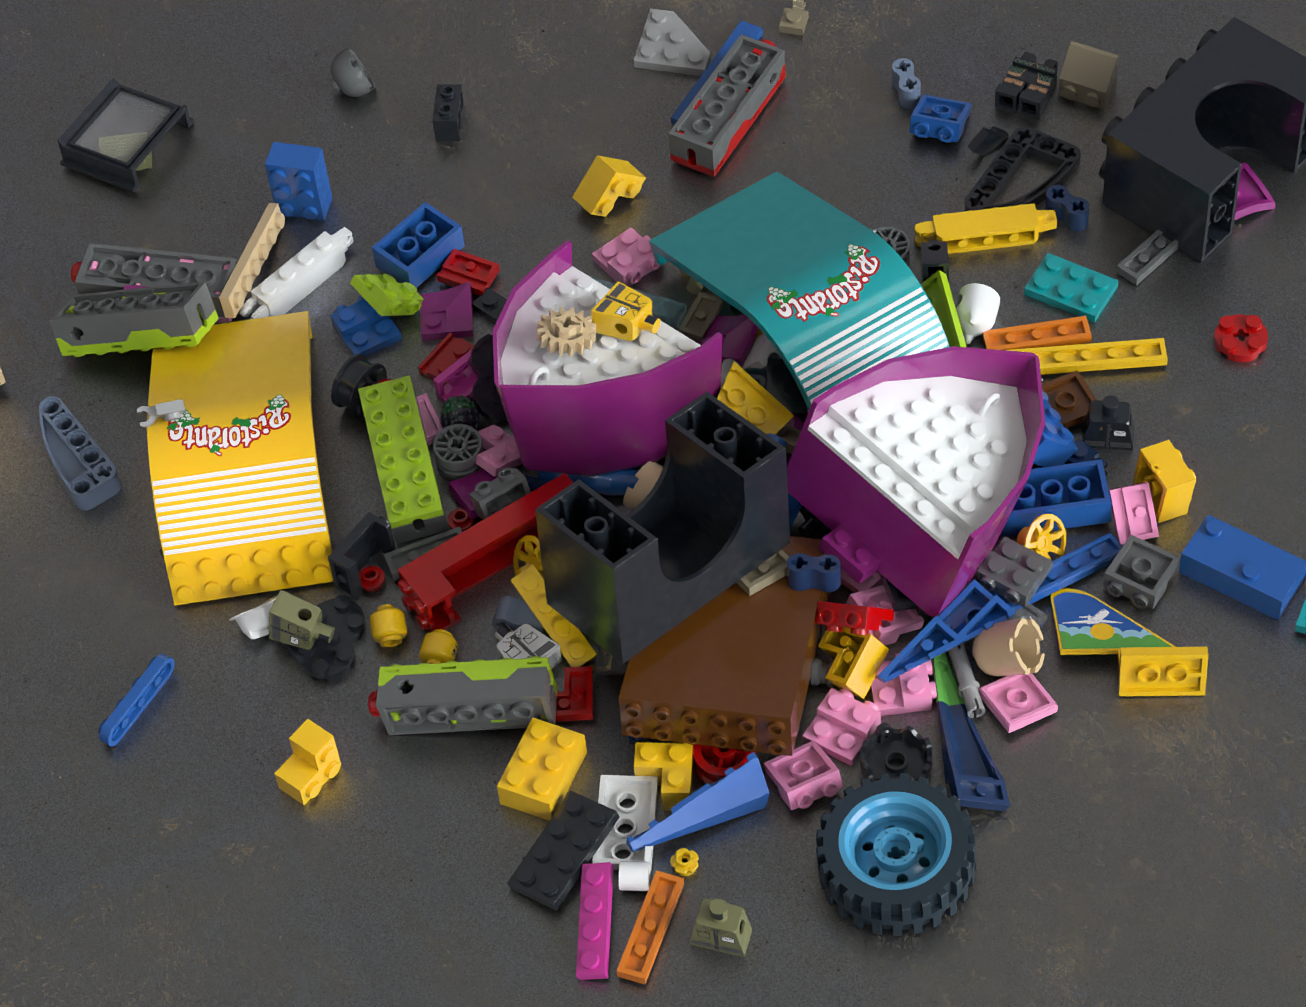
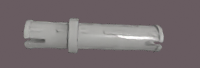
M963 642L958 647L956 646L948 650L959 684L958 693L964 700L967 715L970 718H974V711L977 718L985 713V707L979 693L980 684L975 681Z

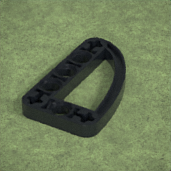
M1026 126L1017 128L965 198V212L969 210L1017 206L1020 204L1035 203V206H1037L1046 199V191L1049 187L1063 185L1075 172L1080 164V149L1075 145ZM1043 145H1050L1053 147V149L1050 151H1043L1040 147ZM1013 152L1019 156L1011 159L1006 154ZM1028 155L1059 167L1047 180L1029 193L1010 202L993 205ZM997 169H1003L1007 173L1004 175H997L994 173V171ZM984 186H992L995 190L985 192L982 188Z

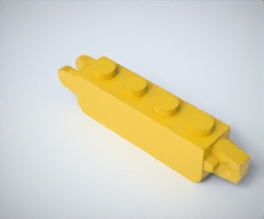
M1035 203L949 214L944 213L933 215L932 221L915 224L914 243L920 248L922 242L929 240L947 242L948 254L1030 245L1038 240L1039 232L1056 229L1057 218L1055 210H1036Z

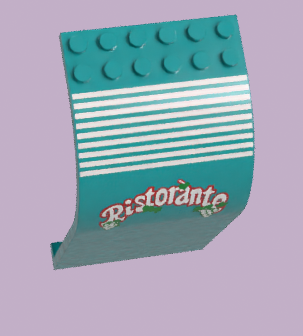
M779 172L765 177L649 240L657 264L661 266L669 261L741 311L764 333L792 374L808 411L813 400L830 388L887 359L949 347L944 329L932 303L915 275L898 253L874 231Z

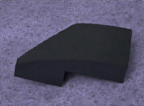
M994 126L991 129L983 127L970 142L968 148L972 153L987 155L1004 142L1009 134L1006 130Z

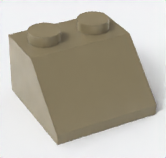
M1072 41L1060 74L1058 96L1105 110L1116 91L1119 55Z

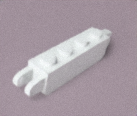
M345 227L333 235L324 231L251 291L252 297L240 308V315L246 318L252 314L250 319L286 314L343 267L346 261L345 252L354 242L352 232Z

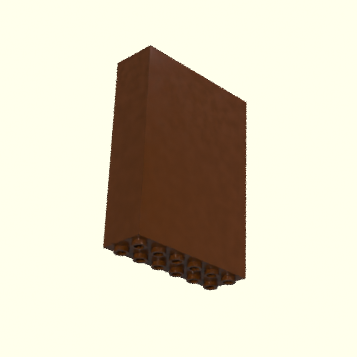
M790 536V543L782 549L789 557L796 553L806 554L811 557L826 555L819 549L821 539ZM787 575L751 596L737 583H734L629 659L619 694L622 735L682 742L691 745L698 744L717 748L738 749L747 752L754 751L792 756L811 677L812 665L822 630V624H815L818 601L828 602L830 592H823L815 588L804 591L793 590L788 586Z

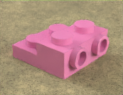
M632 227L592 253V260L616 282H621L628 287L639 282L642 277L660 267L655 262L649 243L651 238L647 235L642 237Z
M884 585L850 594L846 603L893 610ZM916 609L894 611L893 621L882 620V626L879 625V631L868 630V634L874 636L882 644L889 645L897 642L900 634L922 628L925 620L921 615H918Z
M893 660L883 661L870 686L873 703L878 707L881 716L932 710V699L937 698L935 681L929 682L928 675L933 674L931 660L886 683L880 681L878 675Z
M831 688L818 706L817 716L803 734V742L807 744L815 740L826 754L853 766L861 754L863 741L868 739L875 732L877 726L881 724V712L870 701L861 703L855 700L853 694L846 689L841 688L837 691Z
M815 740L794 749L792 756L780 755L763 763L766 773L778 787L779 795L791 810L808 808L814 800L823 796L832 797L837 794L839 789L843 788L839 769Z

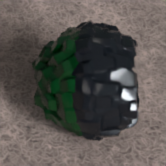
M463 395L452 396L443 403L440 416L442 428L454 424H465L474 429L478 428V424H480L479 414L481 412L477 408V404L471 401L470 398Z

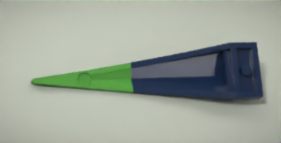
M944 652L932 659L937 692L936 701L945 782L950 786L951 796L955 795L963 807L1005 811L1010 806L1005 780L990 756L972 718L967 715L964 700L959 696V688Z

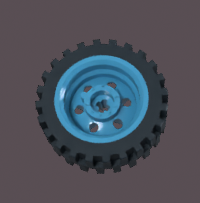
M889 773L880 774V780L871 782L869 777L860 780L861 787L854 790L850 785L844 789V798L841 801L834 798L830 802L831 814L823 813L820 819L821 829H817L816 855L820 884L822 889H826V897L830 905L837 903L838 914L844 919L851 915L855 926L862 929L865 924L872 926L873 933L882 935L883 929L893 930V936H902V930L913 929V933L917 934L923 932L922 926L931 923L933 928L940 925L941 916L945 913L952 917L957 912V901L964 903L968 898V886L973 887L975 880L974 869H976L974 827H970V816L967 810L961 811L960 800L955 795L948 798L946 788L941 784L934 788L929 786L928 778L920 776L918 781L910 780L907 773H900V778L889 779ZM915 835H921L924 839L916 838ZM867 844L871 850L864 851L863 847Z

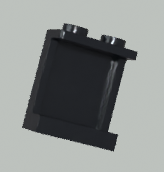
M369 512L328 556L335 588L356 601L363 594L359 572L369 566L380 553L385 554L396 550L391 524L387 519L382 516L377 517Z

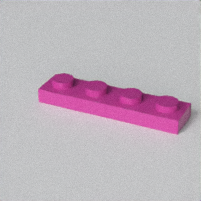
M610 862L582 864L576 977L579 980L608 978L614 866Z

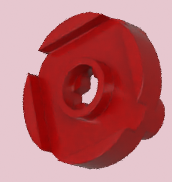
M1226 315L1220 318L1219 324L1215 328L1214 346L1219 353L1222 351L1228 355L1227 359L1231 361H1253L1267 347L1268 332L1262 324L1261 318L1257 315ZM1242 335L1245 336L1244 341H1239V338L1235 336Z

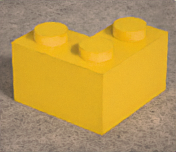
M597 155L572 198L591 215L606 217L613 209L618 196L634 199L640 192L646 177L628 161Z
M843 627L842 632L825 631L818 647L835 659L825 678L839 689H846L853 696L864 699L889 649L871 634H851V628Z
M309 719L289 738L293 754L274 773L279 789L303 805L311 798L316 797L321 787L329 778H333L341 767L334 736Z
M636 742L634 756L635 776L658 777L659 785H661L663 810H671L672 807L693 793V745L687 743Z

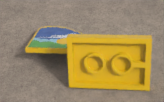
M1062 588L1051 594V607L1060 655L1118 654L1119 696L1205 695L1208 647H1176L1087 592Z

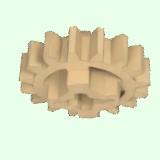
M560 307L557 313L551 309L549 310V316L543 314L541 321L537 322V341H541V348L548 347V353L550 354L558 351L559 357H562L564 353H568L570 357H573L574 352L582 355L584 354V348L590 350L592 343L596 341V323H592L591 316L584 317V311L575 313L572 307L569 311H565L563 307Z

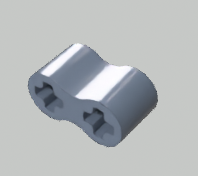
M900 58L892 64V86L899 92V104L906 109L915 108L920 101L921 81L914 75V63L909 59Z
M509 596L500 599L492 621L495 629L498 630L502 625H508L515 631L523 624H529L543 634V627L525 602Z

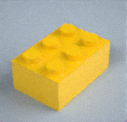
M532 717L497 785L500 804L550 821L562 804L587 754L585 735Z

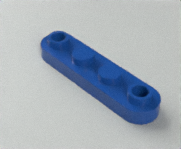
M159 654L151 659L148 668L142 676L133 682L127 695L117 702L112 714L100 724L98 733L101 742L111 747L118 744L171 676L175 665L173 658L165 654Z

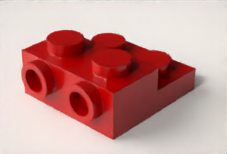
M818 601L815 624L826 625L825 631L842 632L843 627L851 628V634L867 635L868 630L879 631V625L882 626V620L893 621L894 610Z

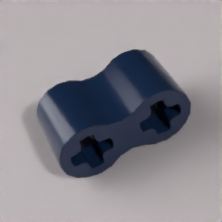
M1053 185L1047 189L1045 210H1055L1056 218L1062 220L1069 230L1078 232L1086 229L1089 219L1088 201L1071 195L1068 189L1062 185Z
M802 553L793 554L787 559L788 586L796 591H804L811 588L819 589L823 592L836 591L841 585L840 560L836 556L829 554L820 557H811Z

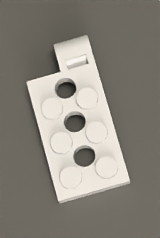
M601 775L598 803L617 811L620 817L593 856L592 863L610 862L614 866V870H619V890L649 891L653 846H645L644 849L632 852L626 841L628 837H634L650 829L648 824L656 820L659 785L657 776ZM625 799L635 801V804L630 808L620 806V803ZM623 824H629L633 827L629 833H620L617 829ZM625 849L631 852L630 856L625 859H619L615 856L619 850Z

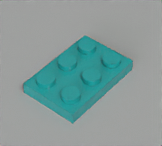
M1047 253L1025 286L1024 295L1076 316H1086L1087 320L1095 323L1117 289L1118 280Z

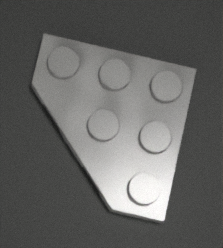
M650 8L635 54L634 68L701 76L710 63V51L674 11Z

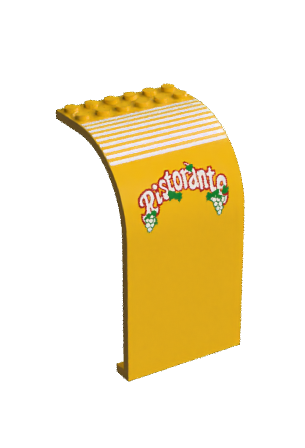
M308 311L216 324L211 327V330L205 334L200 340L201 342L196 346L186 347L183 345L175 346L171 349H163V347L153 348L148 407L183 399L186 413L180 414V419L165 421L164 418H157L154 424L147 428L149 466L155 512L174 606L334 582L328 556L333 551L323 502L312 420L310 339L313 338Z

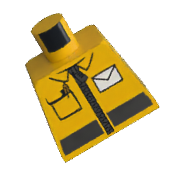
M617 282L591 310L592 323H596V333L627 341L635 340L643 330L655 334L661 323L659 318L652 316L651 299L621 282Z

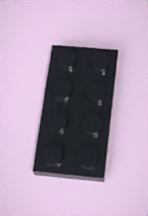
M570 790L507 884L510 889L557 911L582 874V864H588L619 819L620 816L617 811Z

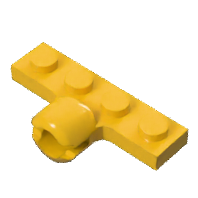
M534 564L510 580L550 639L560 646V652L570 667H583L597 657L596 652L581 631L547 604L544 579Z

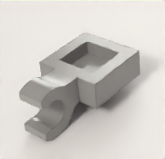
M183 399L155 404V406L151 407L141 406L137 408V413L146 412L149 414V419L146 422L139 423L140 427L148 428L152 426L157 418H164L165 421L180 419V414L186 413Z

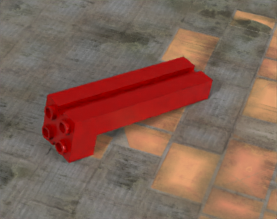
M566 473L398 569L400 577L398 586L404 595L401 597L402 603L408 612L413 611L416 614V621L422 630L427 629L429 632L437 629L447 630L461 622V617L452 607V599L512 565L515 547L522 537L532 535L539 539L535 509L573 484ZM531 541L533 549H535L537 545ZM524 543V544L522 545V547H521L520 550L523 551L524 553L528 554V553L525 551V543Z

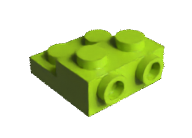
M389 274L354 275L350 281V284L380 316L414 315L421 308V303L424 300L414 285L408 282L396 283V279Z

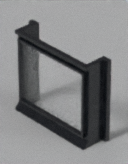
M112 78L59 138L58 144L63 158L60 164L77 172L135 192L139 187L135 171L175 124L189 128L194 123V119L189 117L186 105L179 106L123 86Z

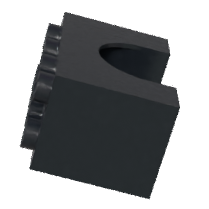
M1233 17L1219 31L1214 29L1208 30L1199 41L1194 55L1188 60L1178 58L1169 68L1165 81L1156 90L1152 87L1144 89L1137 98L1133 111L1125 119L1116 116L1106 126L1102 134V143L1107 146L1106 159L1099 170V177L1104 180L1102 203L1152 234L1160 230L1162 236L1168 240L1179 242L1178 249L1202 263L1233 233L1242 163L1224 154L1222 151L1245 150L1258 153L1293 173L1306 162V57L1236 17Z
M705 392L665 420L667 454L662 472L650 493L631 512L624 514L580 479L535 509L547 604L622 664L790 543L786 448L708 392Z

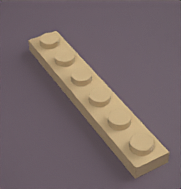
M268 203L219 297L225 318H235L240 308L243 307L244 300L248 292L251 291L253 282L260 274L264 261L268 258L280 230L284 227L285 218L280 211L278 203Z

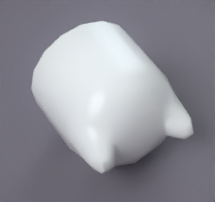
M967 284L958 293L956 311L966 344H970L976 336L990 330L997 317L1000 296L994 289L984 284Z

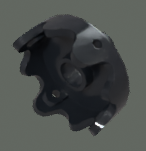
M887 722L881 723L877 726L875 732L862 743L860 754L862 775L864 778L869 777L871 782L880 780V774L889 773V779L900 778V773L909 774V779L918 781L920 776L929 778L932 770V746L929 738H923L911 726H906L903 729H894ZM898 758L904 764L900 767H893L888 762L891 759Z

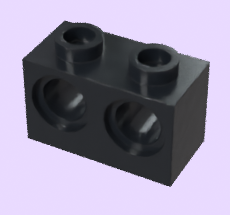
M437 84L432 120L435 140L460 141L464 113L461 84Z

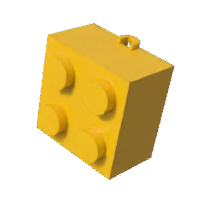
M1170 440L1140 449L1132 484L1149 482L1156 521L1161 523L1187 514L1196 484V476L1193 470L1189 469L1183 461L1180 451L1175 449Z

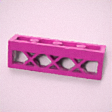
M471 350L433 379L436 397L440 402L445 403L452 396L463 395L470 398L473 385L478 379L472 367L468 365Z

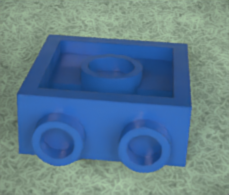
M923 94L911 114L909 133L922 138H938L948 143L958 142L964 132V125L971 112L972 103Z
M362 296L357 299L356 303L350 306H338L333 314L330 315L334 330L352 356L363 354L367 357L402 340L401 333L389 316H380Z

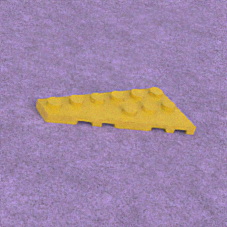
M735 361L733 362L717 399L764 433L777 435L791 421L794 415Z

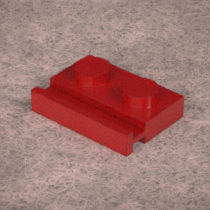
M453 249L443 264L441 272L437 273V280L452 287L470 282L471 293L481 296L494 281L500 271L498 263Z
M449 332L418 366L419 373H424L429 379L433 380L473 349L474 345L461 338L453 337V334Z

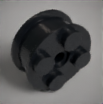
M356 354L350 357L342 365L334 379L331 390L332 403L339 408H349L350 413L355 417H363L364 412L358 389L375 385L380 380L386 379V368L379 363H369L368 358L363 354Z

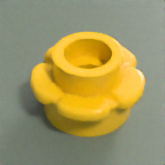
M681 848L675 852V855L671 856L670 864L678 875L690 876L698 868L699 864L697 861L699 857L695 851Z

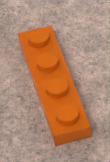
M1080 316L988 330L982 333V339L985 349L1012 350L1091 343L1092 335L1087 317Z
M656 870L617 968V977L646 984L682 892L684 878Z

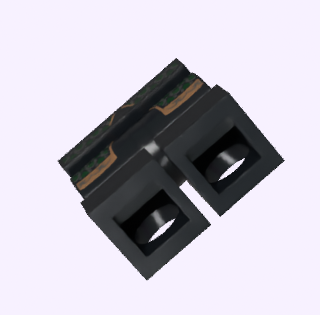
M1025 52L1021 58L1015 56L1013 65L1010 66L1002 84L999 83L995 89V107L1015 113L1019 107V114L1040 120L1052 92L1057 86L1058 62L1048 59L1044 64L1036 63L1037 57L1029 52ZM1004 97L1012 98L1013 103L1005 102L1003 100ZM1028 104L1035 105L1036 110H1030L1026 106Z

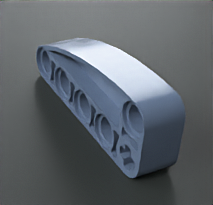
M58 397L44 398L39 404V422L52 466L60 483L76 507L80 510L93 509L120 491L121 481L117 469Z

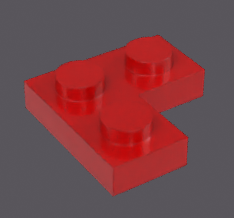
M592 666L564 668V691H557L556 721L593 720Z

